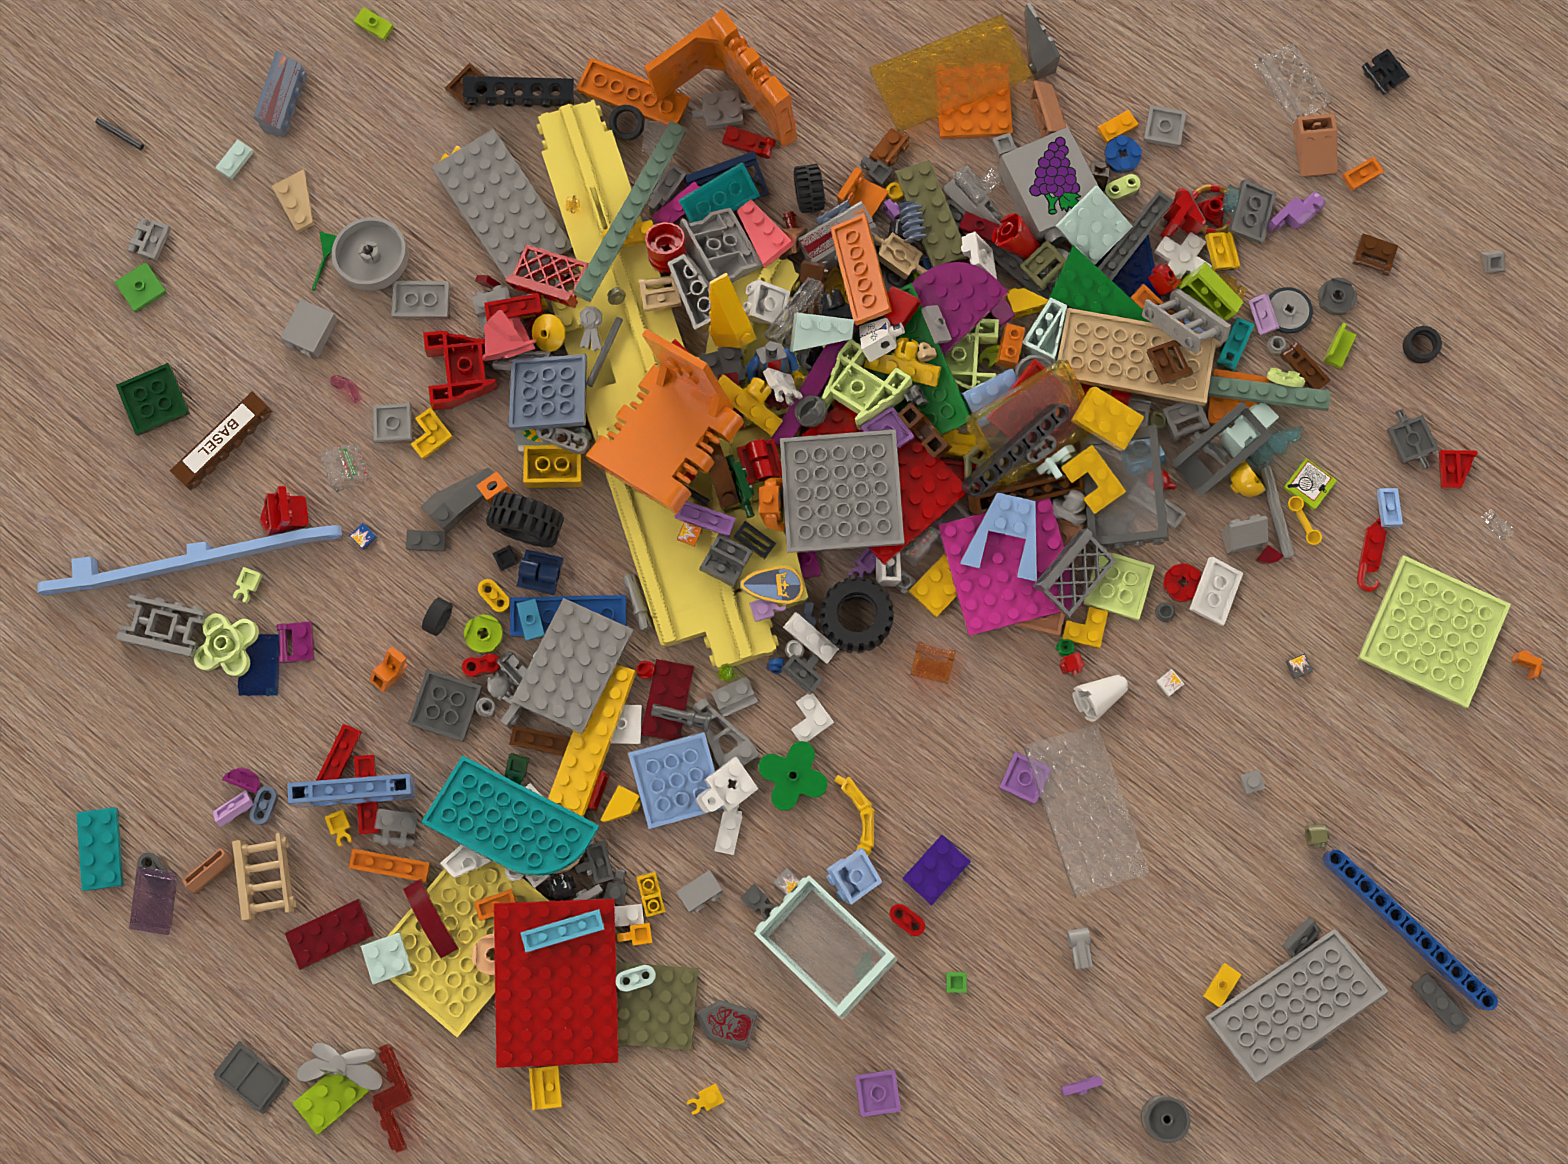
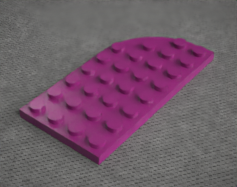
M961 262L935 266L924 272L912 283L919 299L922 301L923 308L925 306L938 305L952 340L946 343H939L944 356L1009 294L990 273L978 266Z

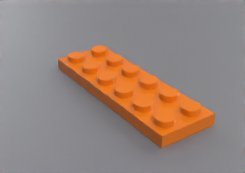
M590 58L576 87L577 92L614 107L623 104L632 105L642 112L644 119L667 127L670 121L680 124L690 102V96L677 91L672 92L658 102L649 80Z
M865 213L831 227L854 323L859 325L892 312Z

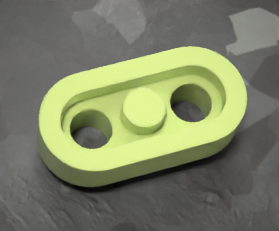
M1133 174L1121 177L1110 182L1106 186L1104 194L1110 201L1121 200L1138 191L1140 179ZM1128 181H1133L1134 185H1130ZM1112 188H1116L1118 191L1114 192Z

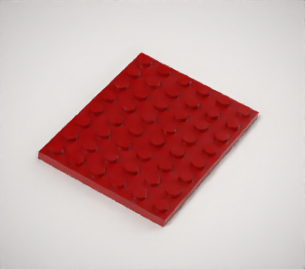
M840 403L827 414L822 424L817 427H811L800 437L862 432V430L857 429L855 422L858 414ZM912 431L914 439L897 449L904 545L868 547L884 565L966 495L961 489L962 481L940 458H933L921 444V440Z
M615 899L494 903L496 1068L618 1063ZM600 910L605 929L529 952L525 951L521 932Z

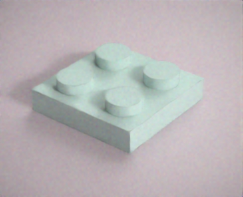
M400 932L361 946L373 985L412 971Z

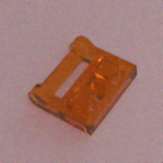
M918 641L910 675L948 684L956 651L939 649L924 645V642ZM924 652L948 658L945 663L921 657V653Z

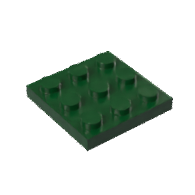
M169 363L116 384L134 433L137 436L190 414Z

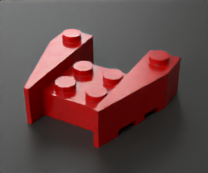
M442 330L423 332L427 358L445 356L447 384L428 386L430 405L433 411L452 409L498 389L496 379L486 380L485 365L482 358L483 352H485V339L466 337V335L451 334Z

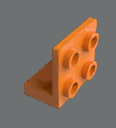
M855 167L838 193L837 201L838 205L848 200L850 207L861 201L871 218H873L887 197L888 191L864 179L862 169Z

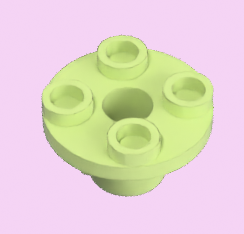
M1270 368L1266 376L1267 379L1275 382V384L1291 387H1303L1305 384L1304 378L1300 377V373L1296 371L1285 373L1281 372L1282 370L1278 368Z

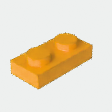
M1127 110L1098 126L1097 131L1105 143L1108 144L1119 135H1124L1137 128L1138 122L1131 112Z

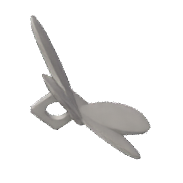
M316 1043L312 1047V1052L317 1058L304 1063L297 1072L298 1080L303 1082L315 1080L325 1074L346 1075L351 1081L368 1090H377L382 1085V1078L379 1073L366 1064L376 1057L375 1051L367 1048L356 1049L339 1055L331 1046L324 1043Z

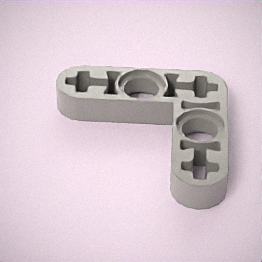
M557 427L548 428L549 434L546 433L543 436L541 431H545L547 428L536 429L538 438L548 444L580 455L586 453L589 449L587 439L577 433ZM562 434L568 436L564 443H560L557 440ZM582 441L584 446H580L578 449L575 443L580 444Z

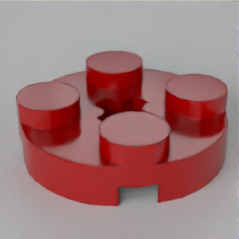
M1180 563L1173 565L1163 577V588L1174 601H1190L1195 596L1201 580V573L1189 564ZM1182 578L1188 583L1184 588L1178 583V580Z

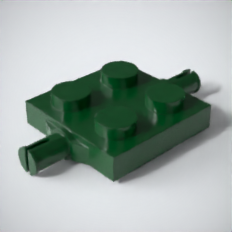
M728 455L725 458L736 488L741 509L745 510L747 518L755 516L751 507V501H753L752 498L754 496L753 487L747 483L746 478H748L746 468L742 467L740 462L735 463L733 455Z

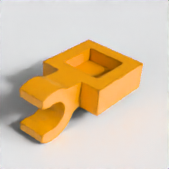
M650 923L631 925V932L617 934L618 942L632 940L633 946L652 943Z

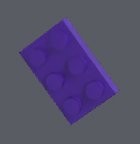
M941 835L902 879L932 906L971 861Z

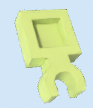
M243 567L236 582L240 589L234 592L233 598L238 600L239 596L244 594L242 601L248 603L250 599L249 592H256L263 575Z

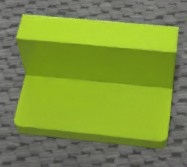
M1342 323L1337 329L1323 362L1338 369H1341L1356 337V334L1345 330L1346 323Z

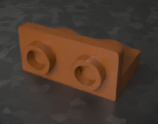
M891 128L871 152L869 158L874 162H877L879 159L888 167L894 166L899 159V154L901 152L904 153L910 145L909 135L905 134L903 136Z

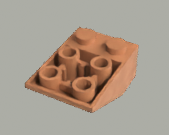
M1334 113L1297 117L1292 129L1300 177L1337 174V127Z

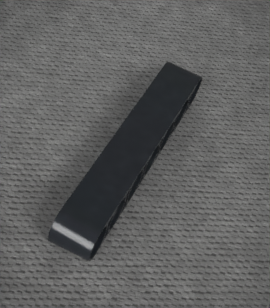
M1053 403L1048 405L962 482L961 489L963 493L978 497L987 491L1069 417V408L1064 404ZM1057 408H1059L1060 411L1058 417L1055 413ZM1043 421H1045V423H1046V426H1045L1044 429H1042V426H1041V424H1042ZM1029 433H1031L1032 435L1030 441H1028L1027 439ZM1015 445L1018 447L1016 454L1013 452ZM1003 458L1004 463L1000 467L999 460ZM987 470L990 473L988 479L985 478V472ZM975 483V490L972 492L970 487Z

